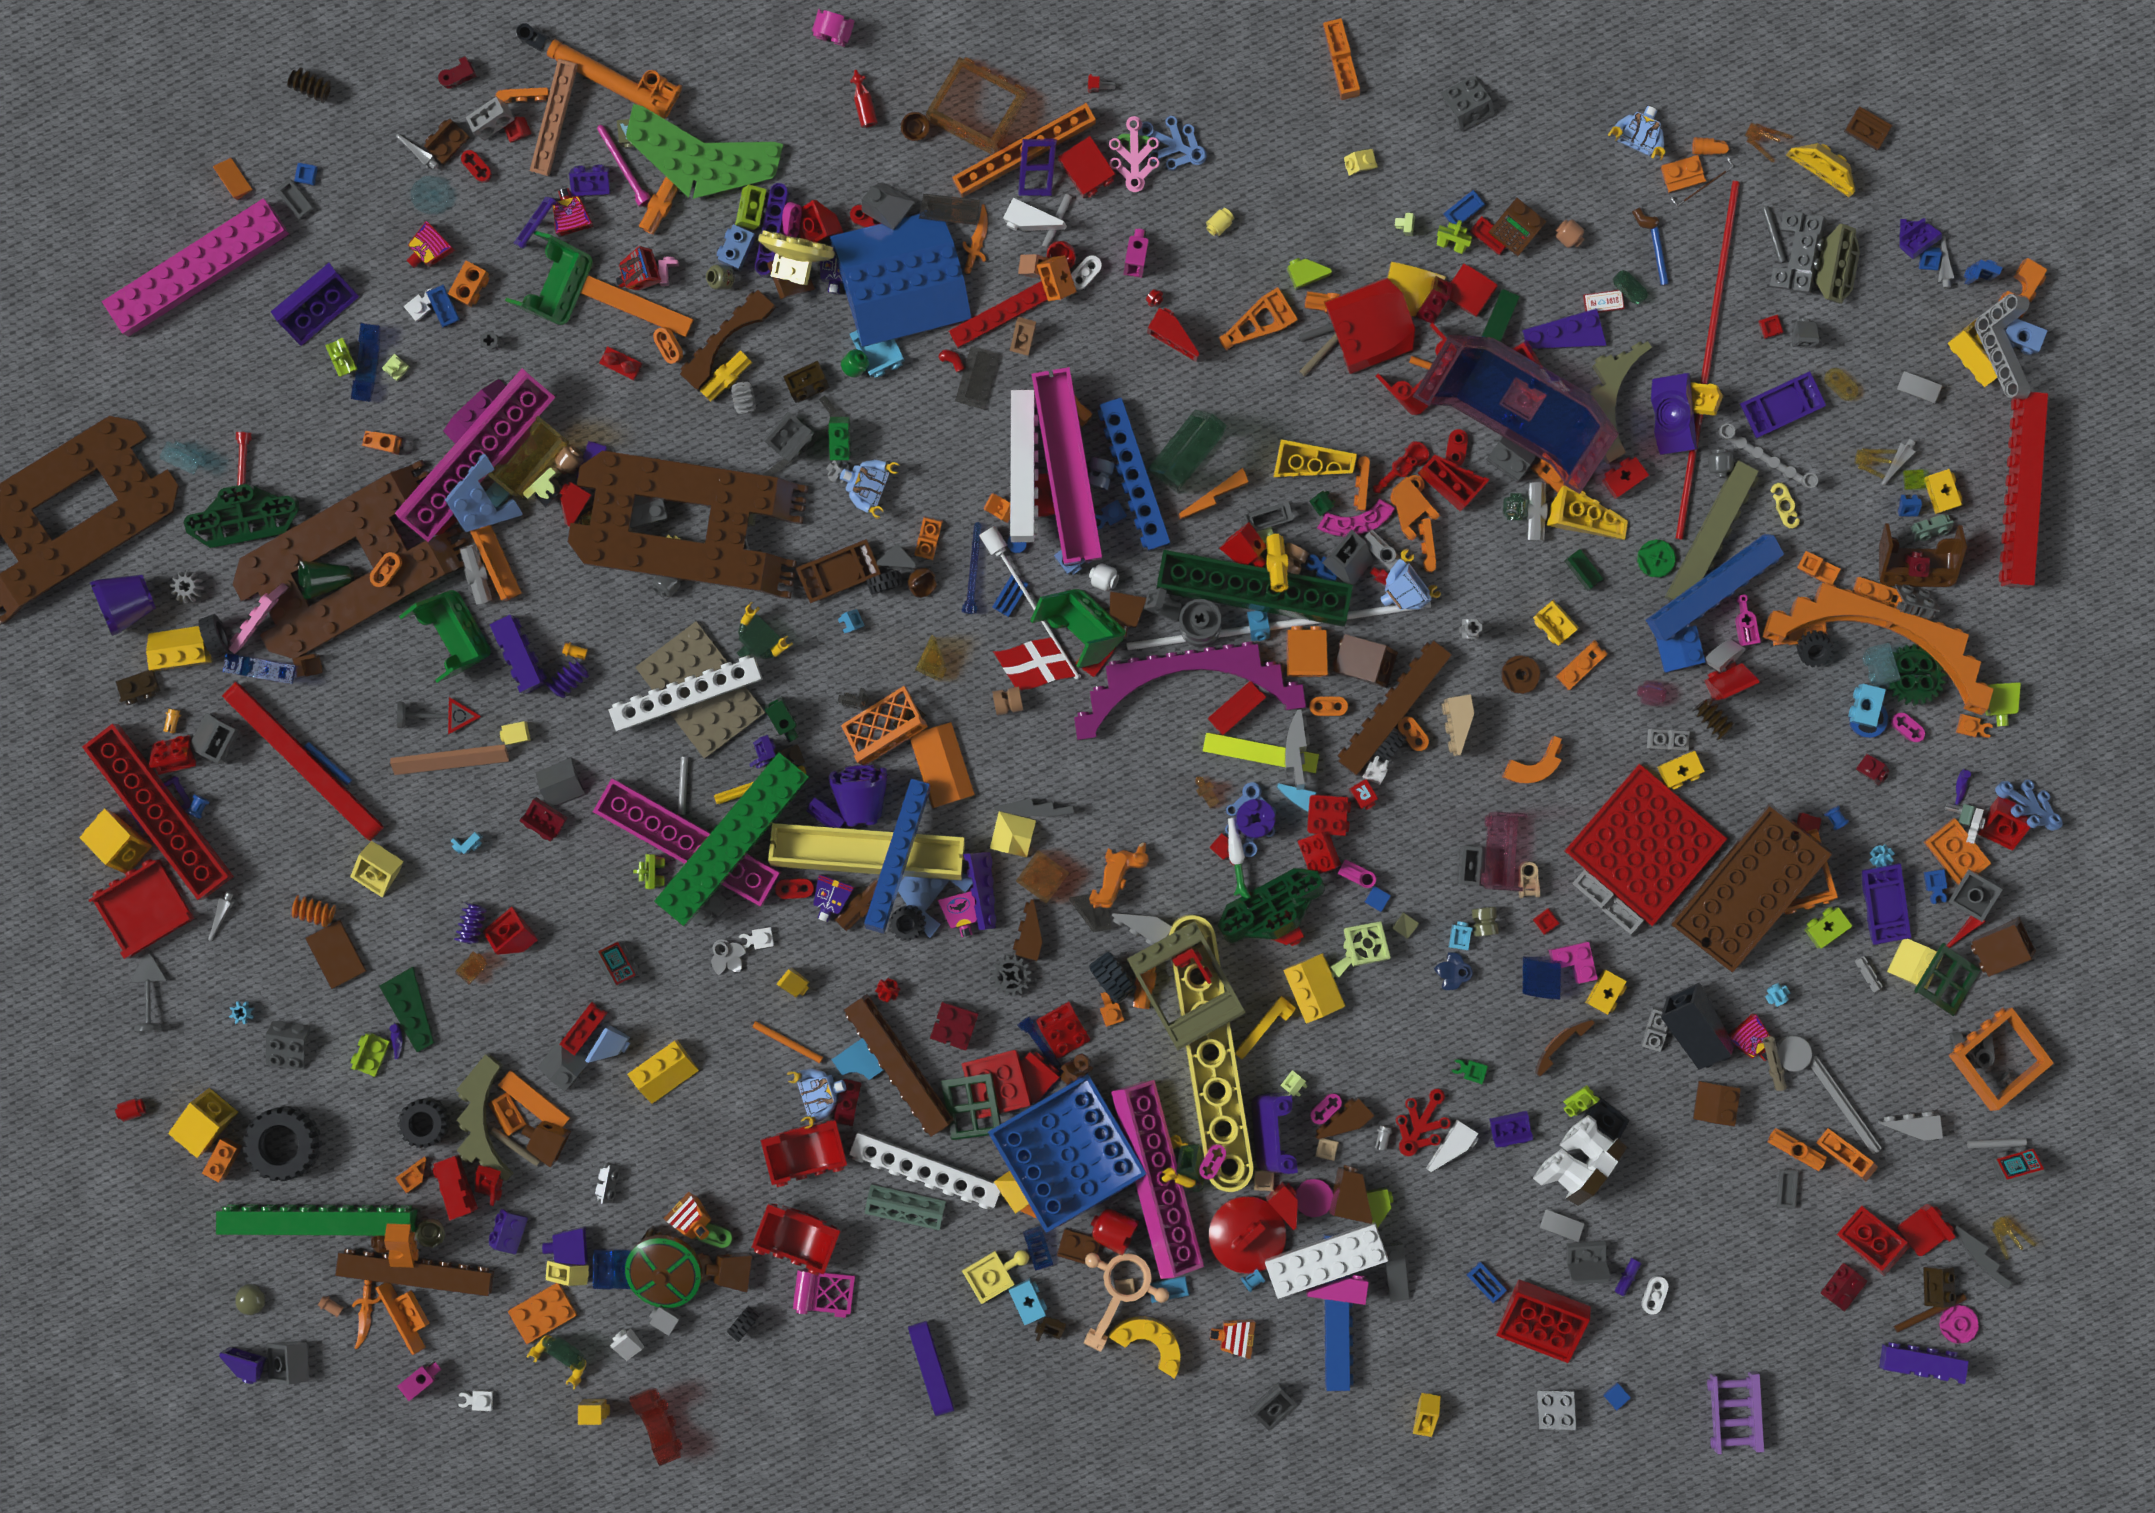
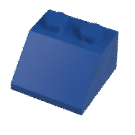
M1696 625L1679 630L1671 640L1656 639L1664 673L1705 663Z

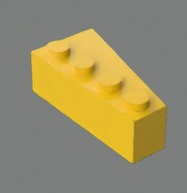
M1281 439L1273 477L1353 473L1357 454Z

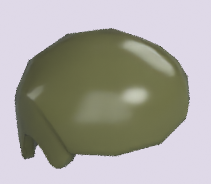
M433 1218L425 1219L417 1225L415 1236L422 1246L434 1248L443 1242L445 1229L438 1220Z
M246 1284L240 1287L236 1293V1307L242 1314L255 1315L264 1307L265 1295L257 1285Z

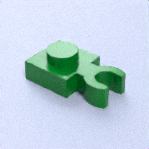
M1460 1059L1454 1060L1461 1067L1459 1070L1452 1069L1453 1073L1461 1074L1463 1072L1465 1073L1463 1079L1483 1084L1488 1068L1487 1065L1468 1060V1064L1465 1065Z

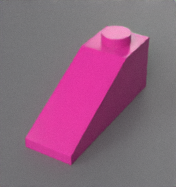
M1353 1274V1277L1348 1276L1309 1289L1306 1294L1308 1297L1365 1305L1368 1280L1364 1279L1363 1275Z

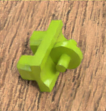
M1458 219L1457 224L1449 222L1448 227L1439 226L1437 246L1446 248L1448 241L1451 240L1456 242L1454 251L1463 254L1467 246H1470L1472 236L1466 234L1467 228L1462 227V220Z
M344 338L325 345L339 377L358 370Z
M645 854V862H639V870H633L634 874H639V881H644L645 874V889H655V887L664 886L665 878L663 875H655V868H664L665 858L655 856V854Z
M1586 1085L1563 1101L1566 1104L1564 1111L1570 1117L1577 1116L1596 1104L1600 1099L1594 1096L1593 1091Z

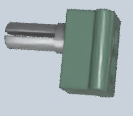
M1946 804L1949 807H1945V810L1960 814L1959 824L1971 825L1975 810L1974 806Z

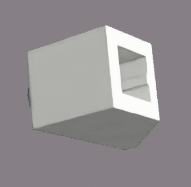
M631 1328L628 1331L623 1329L612 1338L614 1342L610 1345L626 1361L644 1348V1345Z

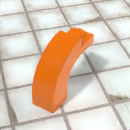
M1552 736L1544 757L1534 765L1529 766L1509 760L1502 778L1523 784L1545 779L1556 770L1561 762V759L1555 757V754L1559 755L1563 744L1560 743L1562 739Z

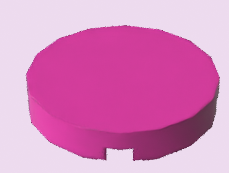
M1307 1179L1296 1189L1297 1195L1295 1196L1298 1200L1300 1212L1309 1217H1320L1329 1211L1333 1193L1327 1183L1320 1179Z
M1964 1305L1950 1307L1943 1311L1940 1317L1939 1327L1941 1333L1953 1343H1967L1978 1332L1977 1315L1973 1310Z

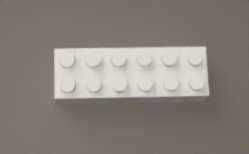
M1373 1222L1372 1224H1367L1273 1256L1265 1260V1265L1276 1296L1279 1299L1387 1262L1388 1257L1376 1223Z

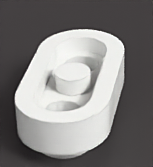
M1086 257L1072 272L1071 276L1076 290L1086 288L1100 272L1101 261L1098 257ZM1094 263L1096 267L1089 269L1088 265ZM1078 277L1083 279V282L1080 284L1075 281Z
M1654 1276L1648 1282L1642 1299V1308L1648 1314H1657L1663 1306L1669 1287L1668 1282L1663 1277ZM1657 1282L1661 1283V1287L1659 1289H1655L1654 1287L1655 1283ZM1651 1300L1654 1301L1653 1307L1648 1306V1302Z

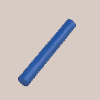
M1658 227L1651 229L1658 272L1661 285H1667L1669 283Z
M310 742L304 746L309 753L346 785L351 783L352 779Z

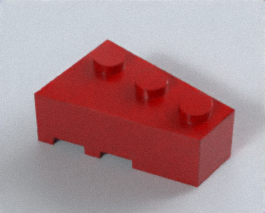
M459 1154L434 1163L433 1173L435 1178L438 1179L440 1193L443 1196L449 1221L478 1209Z

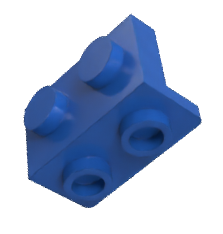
M1979 260L1975 264L1973 263L1971 267H1967L1964 278H1966L1964 284L1969 285L1977 280L1978 277L1990 281L2000 275L2003 267L1997 266L1998 263L1992 260Z

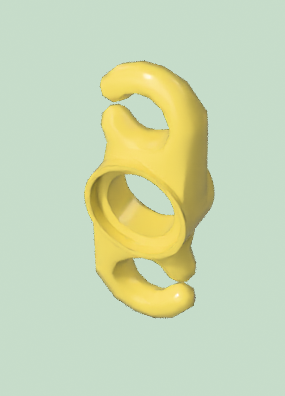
M1776 483L1772 486L1771 493H1775L1777 488L1783 489L1782 495H1773V498L1776 500V509L1786 527L1796 528L1799 525L1800 519L1796 518L1793 524L1788 523L1787 520L1789 516L1797 517L1798 515L1794 509L1795 503L1787 486L1782 483ZM1783 500L1790 503L1788 511H1783L1780 507V503Z

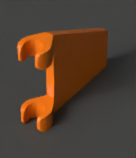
M1405 477L1392 489L1401 530L1409 540H1414L1417 535L1409 527L1414 520L1424 512L1433 520L1439 518L1440 515L1408 477Z

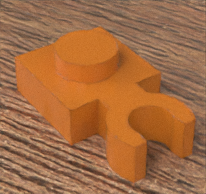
M1960 714L1956 733L1974 738L1979 733L1981 737L1989 738L1991 735L1985 734L1984 729L1985 727L1993 728V725L1990 723L1981 725L1980 718Z

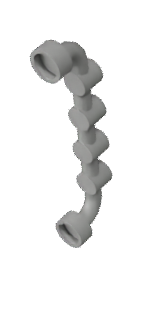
M1726 423L1719 428V436L1722 439L1732 442L1738 450L1744 449L1749 452L1751 458L1761 459L1766 462L1769 469L1776 468L1781 471L1786 479L1793 478L1802 483L1803 487L1811 489L1818 484L1816 474L1807 473L1803 476L1796 472L1794 467H1787L1782 464L1779 458L1771 457L1764 453L1761 447H1754L1747 443L1744 437L1735 436V427L1732 424Z

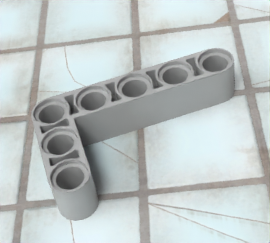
M2015 294L2007 295L1979 316L1975 322V329L2005 395L2009 398L2025 399L2030 394V385L2004 330L2007 325L2025 313L2029 308V299L2026 296Z

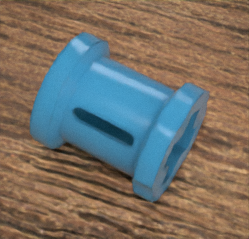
M1257 1269L1245 1278H1240L1249 1292H1252V1289L1261 1282H1266Z

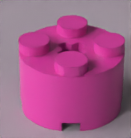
M818 9L812 28L813 36L823 41H827L829 38L834 44L845 47V44L849 42L855 21L850 18L846 20L844 19L845 16Z

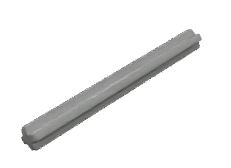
M1813 1056L1809 1065L1870 1152L1872 1154L1879 1152L1882 1148L1819 1058Z

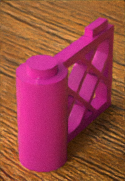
M798 1269L793 1309L799 1314H808V1311L835 1313L834 1317L846 1318V1314L851 1313L855 1275L825 1272L824 1275L819 1274L817 1276L809 1273L806 1269ZM820 1277H828L832 1282L825 1290L819 1285ZM842 1279H849V1288L842 1292L837 1283ZM835 1285L841 1294L834 1300H831L826 1292ZM824 1294L830 1303L825 1307H818L817 1299ZM843 1296L847 1300V1309H838L834 1303Z

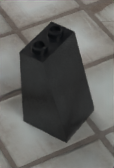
M1700 982L1666 998L1661 1018L1698 1070L1705 1067L1709 1068L1716 1062L1725 1061L1732 1056L1734 1044Z

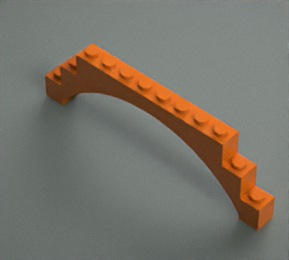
M1822 583L1820 585L1814 602L1807 597L1798 596L1793 602L1789 616L1783 611L1773 610L1768 617L1762 637L1781 643L1786 636L1795 631L1822 622L1854 621L1889 629L1919 645L1943 667L1965 704L1963 709L1983 715L1988 710L1994 689L1988 687L1985 683H1976L1981 661L1976 660L1973 656L1963 655L1969 634L1964 633L1961 629H1952L1946 627L1941 622H1932L1927 620V618L1900 612L1899 609L1893 608L1887 603L1873 601L1868 596L1856 595L1851 590L1839 589L1831 583Z

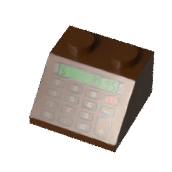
M1516 198L1488 233L1518 257L1547 221L1520 199Z

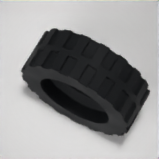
M212 614L199 619L198 625L201 637L210 655L213 658H218L229 654V639L219 617L216 614Z

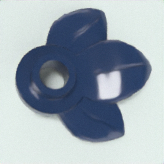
M1448 952L1447 962L1439 963L1434 968L1435 972L1444 979L1442 989L1444 990L1459 988L1462 982L1469 981L1473 975L1471 966L1464 963L1462 956L1454 952ZM1461 969H1464L1466 971L1465 976L1460 975L1459 972Z

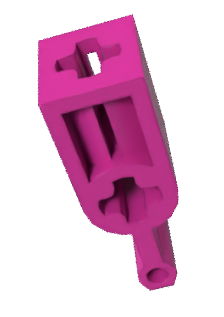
M1737 596L1736 601L1739 603L1740 613L1736 616L1735 623L1739 645L1746 646L1760 643L1756 617L1747 609V596ZM1745 617L1749 618V622H1742V619Z

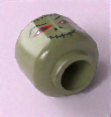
M716 264L712 265L707 271L706 280L713 289L727 290L733 286L735 274L730 266Z

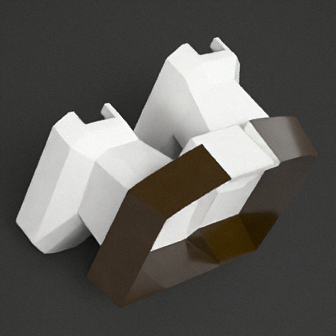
M1587 1115L1572 1126L1561 1141L1560 1146L1565 1150L1560 1149L1546 1159L1533 1179L1540 1185L1559 1181L1569 1191L1565 1199L1579 1206L1595 1195L1627 1147L1618 1138L1613 1141L1597 1129L1596 1120ZM1582 1150L1589 1159L1586 1163H1583L1573 1158L1566 1151Z

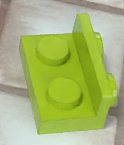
M370 1032L366 1033L365 1036L362 1035L358 1042V1046H360L358 1053H354L350 1062L353 1064L351 1069L376 1077L391 1041Z

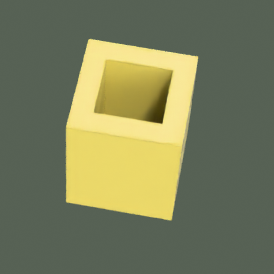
M523 721L501 726L500 738L502 742H505V745L531 741L527 722Z

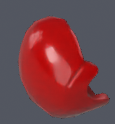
M1056 241L1048 247L1046 257L1051 258L1065 255L1070 269L1075 264L1076 254L1070 243Z

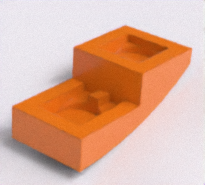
M1805 551L1797 569L1823 583L1834 584L1841 571L1840 568L1823 561L1822 558L1808 551Z

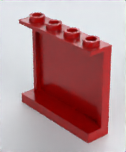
M149 859L142 863V868L130 870L125 874V878L122 880L118 878L110 882L109 888L97 890L92 894L93 897L89 899V902H94L121 947L122 951L120 954L123 959L134 956L195 919L160 860Z

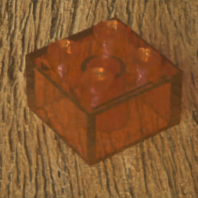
M1038 850L1016 882L1047 904L1069 872Z

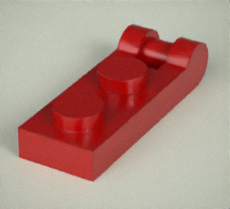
M594 1002L589 1004L559 1044L574 1056H576L607 1015V1012L597 1008ZM591 1013L596 1016L594 1021L588 1018Z

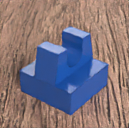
M1901 495L1898 508L1899 517L1918 516L1922 507L1921 499H1918L1917 495H1912L1911 499H1906L1905 495Z

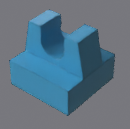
M857 609L842 614L838 619L839 623L845 622L847 628L843 629L844 633L852 632L865 626Z

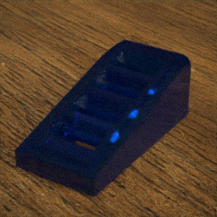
M1041 1226L1023 1231L1035 1271L1053 1265ZM1039 1242L1043 1243L1041 1245L1031 1247L1032 1244ZM1045 1249V1252L1034 1255V1252ZM1047 1256L1046 1260L1036 1262V1259Z

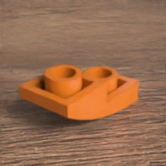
M923 517L914 556L934 559L943 520Z

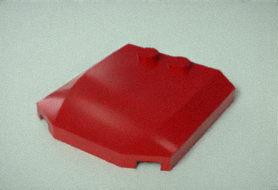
M1383 278L1324 301L1349 374L1413 350L1414 323L1403 292L1388 278Z

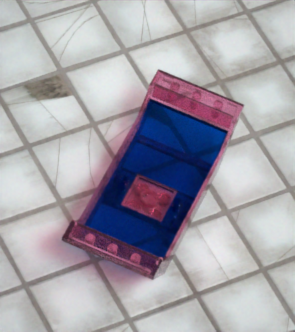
M1449 335L1413 395L1414 398L1428 406L1431 404L1452 406L1553 466L1564 481L1563 485L1579 494L1619 434L1592 395L1491 337Z

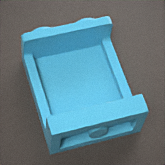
M857 330L850 333L856 349L861 350L868 357L869 366L867 371L870 378L873 376L875 378L881 377L885 374V370L889 368L895 370L901 367L902 362L905 361L895 339L861 347Z

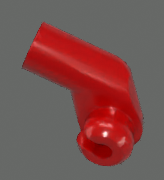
M948 349L942 350L939 353L940 361L951 362L956 373L965 369L958 353Z

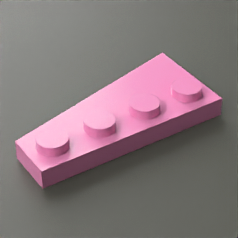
M282 583L269 595L265 593L259 600L260 606H256L249 614L251 616L250 620H245L240 627L242 631L240 633L237 632L231 639L232 645L229 648L231 652L235 654L245 645L257 629V626L268 615L267 613L279 601L278 597L285 593L289 587Z

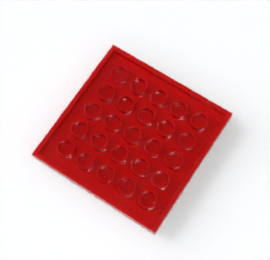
M1638 764L1567 846L1564 852L1650 926H1653L1727 838L1641 764Z

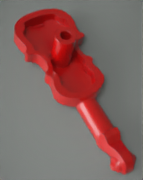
M1419 441L1411 442L1405 448V454L1392 463V471L1381 479L1378 485L1373 486V491L1380 493L1381 489L1386 487L1396 476L1406 477L1412 471L1413 466H1421L1429 457V452L1425 445Z

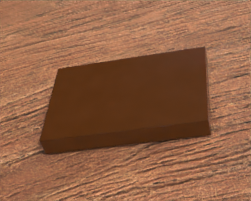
M341 920L305 938L331 989L367 971Z

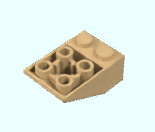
M1471 694L1444 699L1442 704L1443 715H1447L1448 720L1445 723L1446 733L1450 734L1451 741L1448 742L1450 753H1453L1454 756L1461 755L1474 716Z

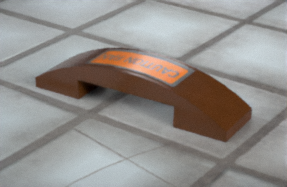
M1591 1019L1583 1020L1565 1028L1556 1035L1546 1046L1538 1060L1535 1070L1537 1076L1540 1077L1554 1064L1549 1057L1574 1032L1582 1036L1595 1022Z

